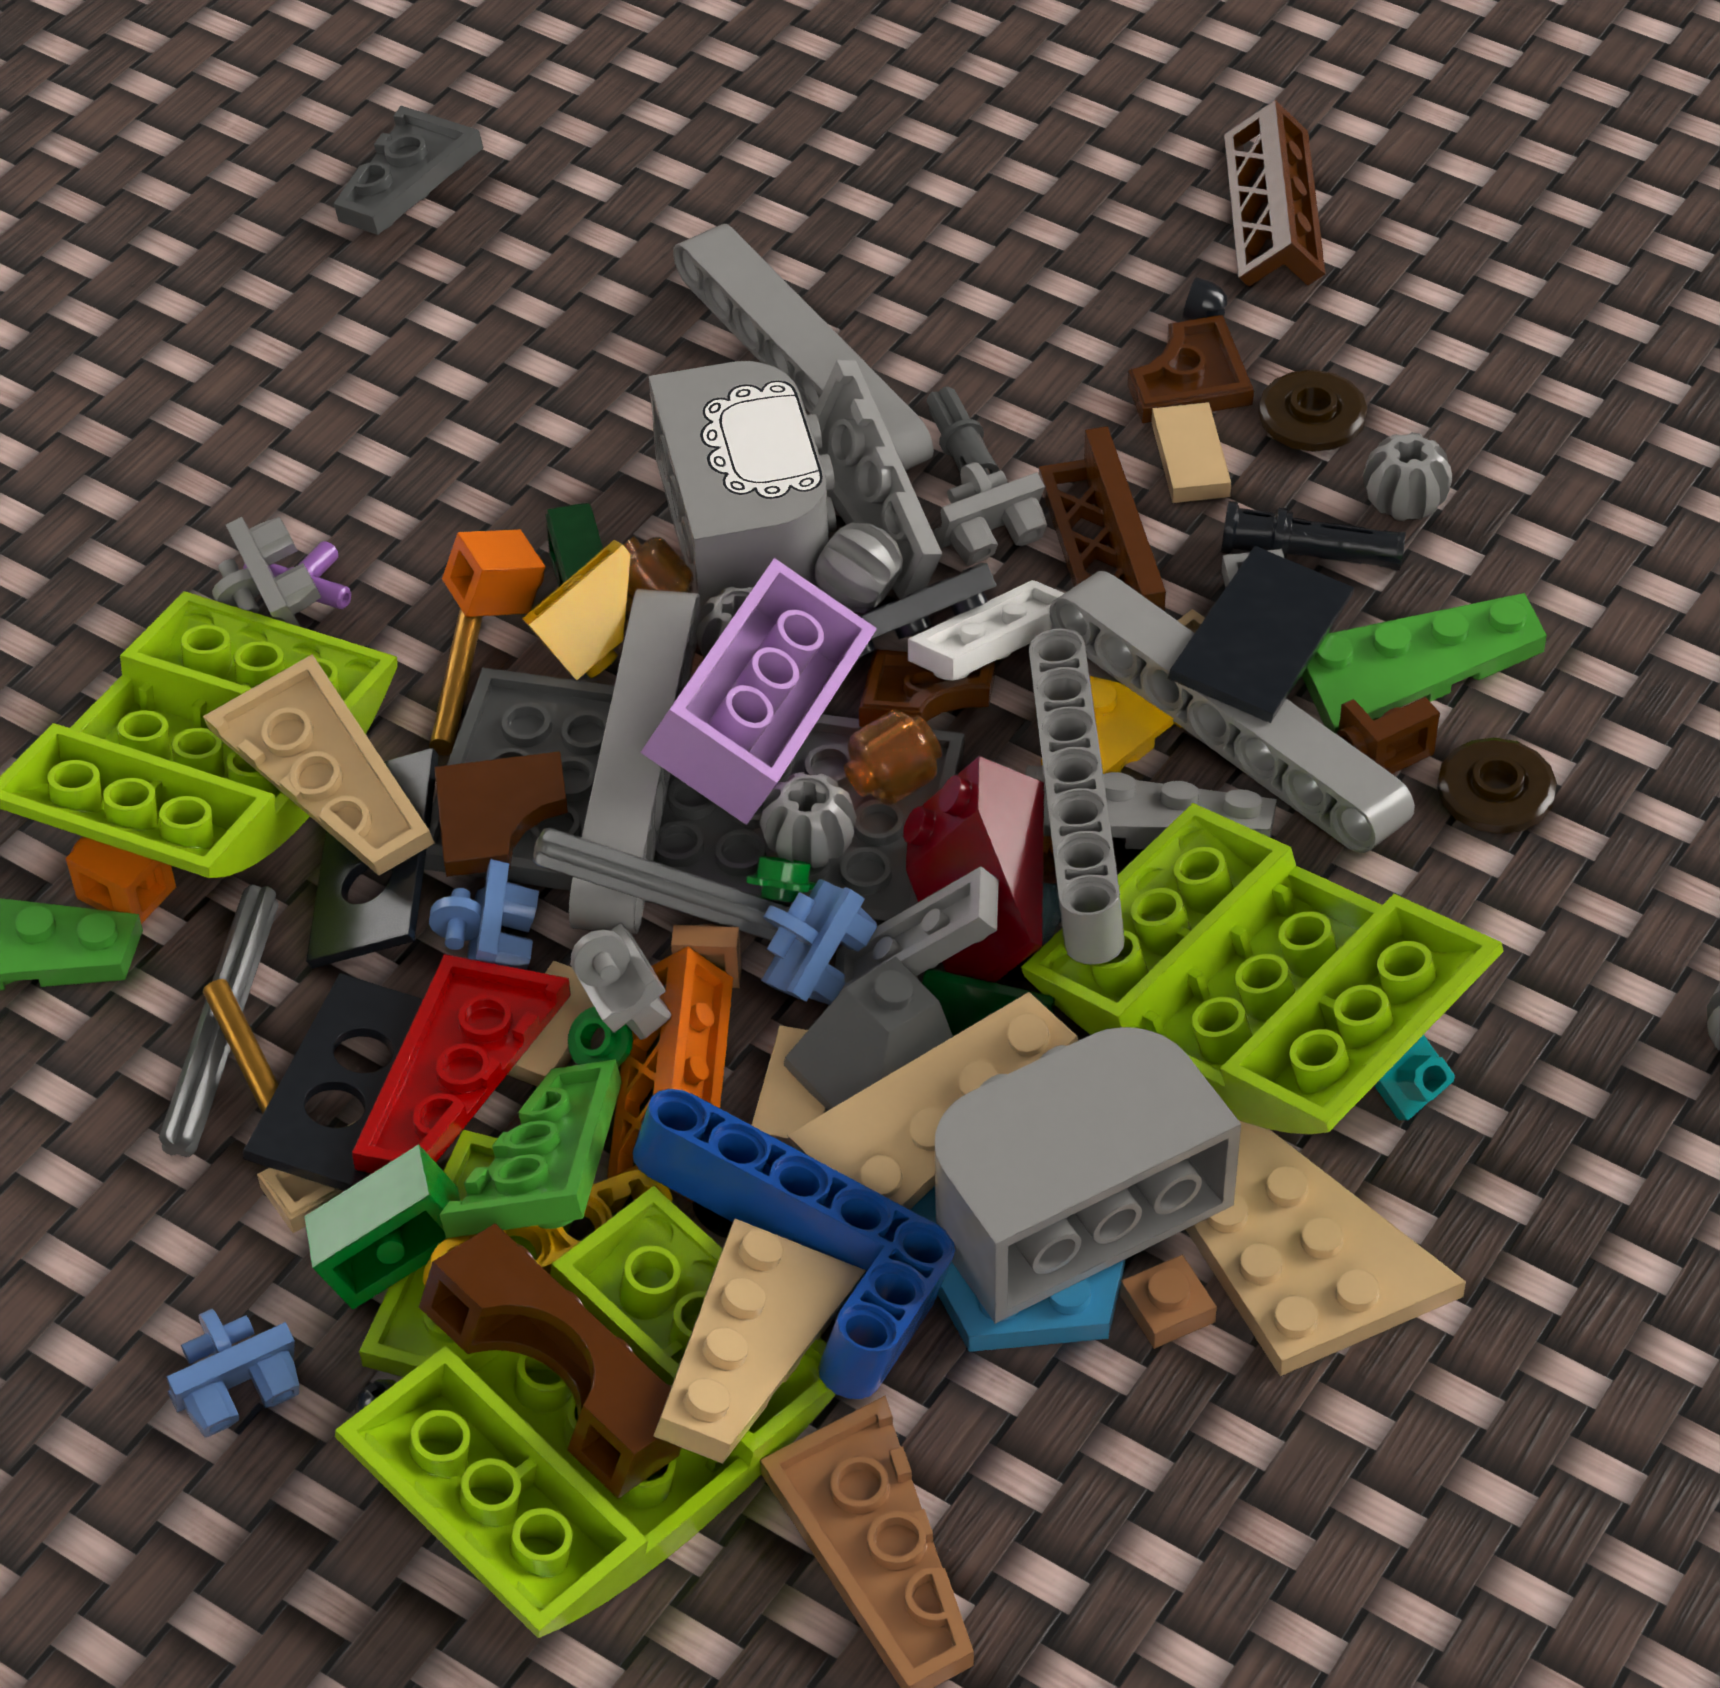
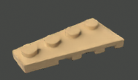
M313 654L203 716L212 733L377 875L380 876L435 844L429 829Z
M1028 992L794 1130L787 1136L791 1144L800 1152L910 1210L935 1186V1134L939 1121L946 1110L956 1100L979 1088L989 1078L1018 1070L1039 1060L1044 1053L1056 1046H1068L1077 1042L1078 1037Z
M734 1219L653 1436L723 1464L767 1407L771 1396L782 1382L788 1380L798 1367L802 1356L815 1340H819L829 1327L835 1314L853 1293L866 1270Z

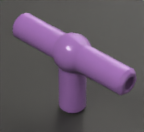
M323 541L298 565L304 563L321 595V598L315 602L337 609H344L351 600L349 587L319 578L338 559L336 547L329 542ZM274 563L269 565L275 577L294 568H287Z

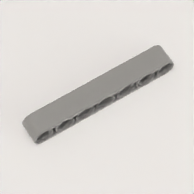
M721 224L675 245L673 248L674 262L684 283L761 363L780 369L795 382L804 408L810 414L814 412L836 360H856L905 471L933 457V441L921 418L731 226Z
M1098 571L1052 601L1050 619L1054 629H1068L1081 635L1085 642L1086 655L1089 660L1133 692L1174 718V722L1347 848L1355 852L1366 853L1402 827L1414 815L1415 804L1410 791L1404 783L1288 699L1285 700L1273 721L1269 723L1167 679L1171 667L1195 633L1116 576L1106 571Z
M637 589L635 591L582 833L583 839L650 861L654 860L671 773L640 752L690 680L697 645L696 630L697 625L700 623V597L698 593ZM573 877L569 900L570 927L581 930L596 931L604 929L611 931L619 923H622L631 934H637L642 920L645 900Z
M1052 629L1034 637L1030 642L1029 655L1064 946L1068 956L1077 962L1101 964L1109 962L1120 954L1124 948L1125 939L1086 648L1082 636L1077 632L1068 629Z

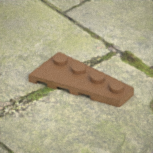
M886 1395L760 1459L761 1475L900 1688H934L974 1666V1651L945 1568H942L935 1548L933 1532L926 1511L922 1509L914 1487L912 1471L903 1446H900L893 1426V1416Z

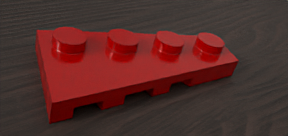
M444 954L352 1151L355 1170L374 1173L418 1144L437 1162L571 996L569 978Z

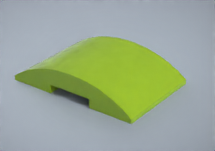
M183 591L120 655L122 675L70 728L52 723L0 776V809L207 878L226 877L242 872L259 863L278 849L310 816L212 733L203 716L313 654L366 734L382 704L398 667L397 656Z
M1192 803L1117 875L1125 939L1124 948L1117 957L1101 964L1077 962L1068 956L1066 952L1063 929H1061L1021 968L1024 976L1042 994L1055 997L1054 1005L1090 1035L1106 1029L1131 1027L1153 1031L1176 1043L1189 1056L1239 1121L1286 1133L1318 1134L1330 1132L1504 951L1502 942L1401 896L1393 894L1382 905L1296 866L1290 846Z
M652 1186L553 1262L550 1275L566 1290L573 1292L581 1300L584 1307L612 1334L623 1339L631 1347L634 1354L662 1381L672 1386L723 1248L655 1186ZM819 1338V1340L813 1342L802 1356L798 1367L788 1380L782 1382L771 1396L767 1407L723 1464L681 1448L677 1458L618 1499L567 1450L578 1421L577 1405L569 1387L551 1368L534 1358L520 1353L491 1350L467 1354L462 1348L453 1352L445 1345L335 1430V1438L537 1638H540L563 1628L608 1602L657 1567L693 1538L761 1475L760 1459L792 1444L836 1394L825 1386L819 1376L818 1366L827 1345L825 1341Z

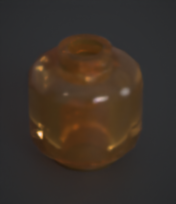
M633 536L623 545L631 554L626 613L629 617L637 589L692 593L689 587L693 583L694 573L665 539L656 536L641 544Z
M892 710L851 735L847 743L850 761L844 764L843 767L850 784L861 797L871 794L881 803L893 805L926 786L936 777V760L941 758L942 750L934 732L922 717L916 714L909 717L904 712Z

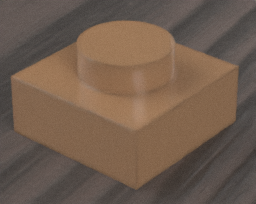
M713 924L673 925L672 954L689 946L732 976L733 988H740L742 963L739 927H725Z
M1183 1254L1121 1280L1120 1296L1154 1349L1216 1322L1217 1306Z

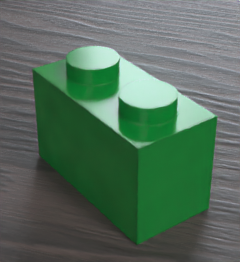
M418 1144L304 1216L312 1268L352 1310L428 1263L437 1245L446 1240L439 1214L449 1201H461L458 1187Z

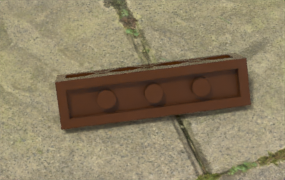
M1274 100L1224 134L1238 278L1248 287L1283 264L1306 285H1310L1326 274L1308 131ZM1259 135L1250 151L1244 152L1243 145ZM1264 167L1253 188L1248 187L1258 168ZM1262 203H1268L1256 224L1251 223ZM1272 239L1273 247L1256 258L1265 241Z
M1105 426L1086 429L1083 460L1039 466L1038 472L1045 486L1043 495L1073 585L1075 587L1091 576L1085 570L1094 559H1097L1117 568L1114 576L1165 611L1166 590L1109 428ZM1087 480L1089 486L1084 495L1078 499L1058 490L1057 484ZM1081 518L1103 527V530L1094 540L1072 531V528Z

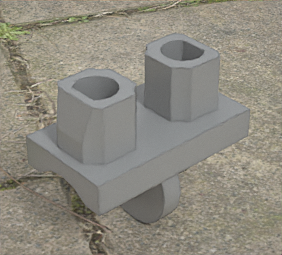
M977 462L964 465L961 468L960 474L962 485L948 489L947 494L951 504L942 507L941 527L936 528L933 533L940 548L953 545L967 566L984 561L995 554L998 543L991 530L1000 526H1006L1016 546H1024L1035 542L1043 537L1047 527L1042 507L1039 504L1045 486L1037 472L1007 483L1006 476L1001 470L987 475L982 466Z
M242 517L226 524L247 568L239 570L234 559H228L219 564L218 568L223 578L212 590L215 601L258 613L259 607L254 598L261 594L272 617L300 627L294 614L304 610L320 599L321 595L304 563L276 577L273 575L269 565L298 551L281 518L277 517L265 521L250 529Z
M619 923L611 931L604 929L592 931L581 937L574 945L570 965L602 1021L613 1033L627 1024L639 1039L642 1040L670 1019L672 1014L666 1004L660 999V996L666 990L634 937L622 923Z

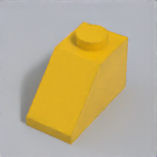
M613 540L522 618L575 680H578L585 673L589 678H593L603 672L617 658L618 654L613 649L624 638L631 554L623 544L616 540Z

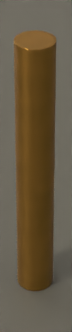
M461 609L458 614L429 748H434L438 755L451 754L455 744L483 616L466 617Z
M218 979L212 981L204 987V996L263 1114L279 1085L227 980Z

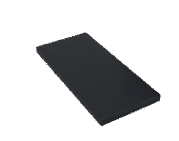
M1254 546L1171 667L1167 679L1271 723L1351 599L1354 587Z

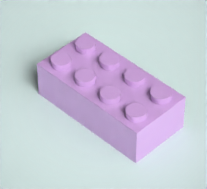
M774 558L640 753L747 825L782 777L877 628Z

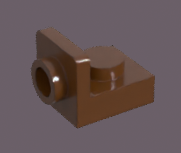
M1424 697L1402 708L1390 709L1380 718L1373 721L1364 709L1352 699L1341 705L1339 730L1336 734L1393 774L1434 755L1440 712Z

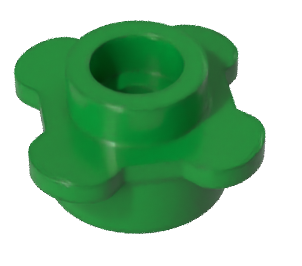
M760 856L757 873L755 876L748 875L746 880L749 884L762 886L761 897L794 902L798 893L809 892L816 885V882L809 881L811 863L795 859L791 862L785 858Z

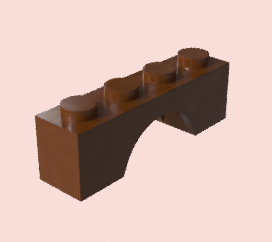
M497 1224L491 1225L432 1262L419 1308L467 1354L491 1350L520 1353L540 1361L557 1373L572 1392L578 1409V1421L567 1450L617 1499L679 1456L682 1447L653 1436L672 1386L662 1381L634 1354L631 1347L623 1339L612 1334L584 1307L581 1300L573 1292L561 1286L534 1260L531 1253L524 1246L517 1244Z

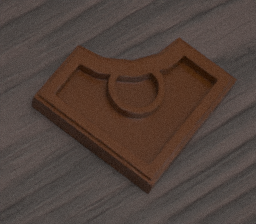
M1223 315L1168 324V343L1163 353L1147 365L1128 370V388L1142 423L1152 422V408L1209 402L1213 412L1253 405L1254 389Z
M874 650L859 706V727L921 732L928 720L943 712L967 707H989L995 679V661L969 673L963 679L951 681L938 678L932 671L908 661V652Z
M560 751L435 767L446 877L487 872L491 859L509 863V869H511L513 849L526 831L544 819L568 813Z

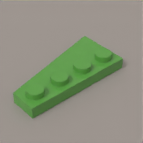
M1522 593L1328 633L1301 676L1324 726L1336 734L1339 730L1341 705L1347 701L1354 699L1374 721L1390 709L1402 707L1420 698L1426 697L1431 702L1451 693L1452 684L1468 677L1481 680L1541 654L1545 649L1547 635L1526 594Z
M0 898V990H5V985L19 980L38 979L41 987L125 980L143 932L139 914Z
M616 1059L554 1068L549 1071L519 1110L518 1114L521 1125L509 1132H502L492 1145L495 1159L490 1166L475 1167L465 1180L464 1185L467 1196L463 1201H449L439 1214L446 1239L478 1234L493 1224H497L502 1230L536 1225L544 1229L563 1227L574 1220L583 1219L622 1085Z

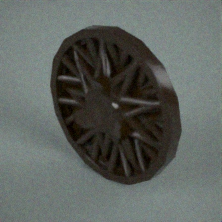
M1304 370L1290 372L1274 379L1263 390L1258 413L1262 427L1274 440L1294 449L1316 452L1334 450L1352 442L1363 431L1368 408L1363 393L1351 381L1331 372Z
M1495 737L1471 740L1453 749L1441 763L1437 783L1442 805L1456 820L1475 830L1496 834L1520 832L1540 823L1553 808L1557 786L1551 765L1537 751L1518 741Z

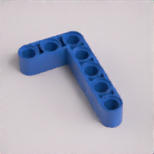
M666 1089L653 1095L648 1104L632 1152L633 1161L641 1172L731 1222L734 1219H738L866 1270L863 1278L838 1314L821 1357L818 1371L825 1386L837 1395L848 1399H863L871 1396L878 1390L936 1300L956 1250L954 1242L948 1233L934 1222L694 1094L678 1089Z

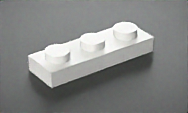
M1031 580L989 600L981 606L959 614L909 638L908 661L932 671L936 677L944 680L954 681L963 679L969 673L995 660L1006 658L1012 652L1030 644L1038 634L1054 629L1050 619V606L1052 601L1064 593Z

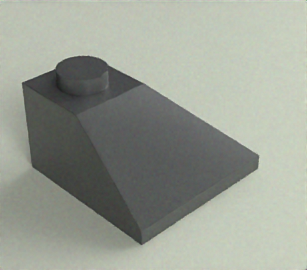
M895 956L846 986L787 1054L784 1066L828 1111L952 1038L953 1035L938 999Z

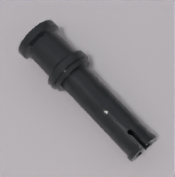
M1228 501L1221 553L1230 554L1233 549L1252 551L1254 546H1257L1267 551L1282 549L1284 558H1287V554L1304 555L1327 560L1376 565L1394 570H1400L1406 532L1380 531L1350 525L1308 521L1306 519L1293 518V512H1287L1288 509L1278 508L1275 513L1239 508L1238 502Z

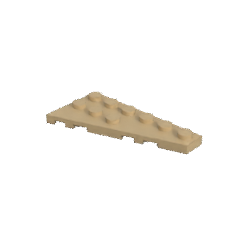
M1239 1121L1241 1123L1234 1205L1186 1229L1280 1376L1464 1296L1466 1281L1273 1131Z

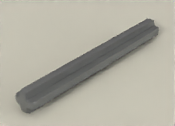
M552 828L544 829L534 846L533 861L537 866L726 927H739V931L770 941L773 939L778 928L763 918L769 906H774L788 912L791 907Z
M252 884L244 889L212 980H227L242 1012L279 906L278 901L275 899L276 891L268 886L261 888ZM205 1000L159 1134L162 1150L171 1156L178 1154L187 1158L197 1151L231 1049L207 1000Z

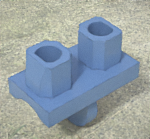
M491 859L487 868L485 887L477 891L475 900L470 899L471 893L467 889H454L451 896L443 897L435 901L431 906L429 925L437 935L445 938V946L449 949L459 950L463 948L464 941H469L468 959L527 970L531 959L532 939L502 933L501 926L529 932L537 909L539 891L507 882L509 863Z
M818 879L809 897L798 893L788 912L774 906H769L763 918L778 928L767 947V950L774 954L775 957L761 981L775 990L807 1002L808 998L830 1005L845 985V974L828 964L839 944H842L846 948L859 952L867 946L877 928V923L861 908L865 898L845 887L843 889L825 880Z
M213 1308L198 1315L204 1334L182 1344L181 1347L189 1364L210 1354L214 1355L167 1376L170 1387L168 1395L176 1412L178 1413L186 1409L190 1419L204 1437L212 1436L239 1421V1414L227 1391L228 1389L252 1379L265 1408L274 1407L297 1396L300 1389L293 1361L295 1340L286 1322L232 1346V1344L255 1334L247 1315L222 1325Z

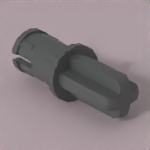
M943 387L939 392H931L927 397L929 412L941 433L939 445L945 454L953 457L960 474L961 468L972 462L979 463L987 475H989L987 468L991 474L999 471L998 465L984 444V430L978 421L970 419L956 391L950 387Z

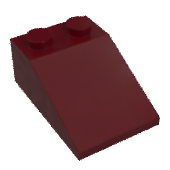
M979 756L958 775L951 776L943 788L922 806H917L911 811L904 825L903 838L907 842L906 872L918 902L980 866L999 880L997 931L988 935L984 940L974 943L942 961L946 972L995 983L1042 946L1044 782Z

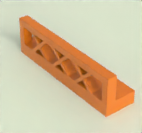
M689 946L651 966L662 985H666V992L660 996V999L666 1004L672 1016L645 1039L640 1040L632 1031L633 1047L627 1059L621 1064L620 1076L622 1085L616 1103L607 1179L627 1171L638 1170L636 1165L633 1166L632 1152L649 1102L639 1115L640 1106L653 1087V1095L666 1089H678L694 1094L720 1108L733 977ZM660 1034L658 1044L646 1060L647 1051ZM681 1195L682 1197H684L685 1199H687V1200H689L690 1202L693 1203L692 1200H690L689 1198H687V1197Z

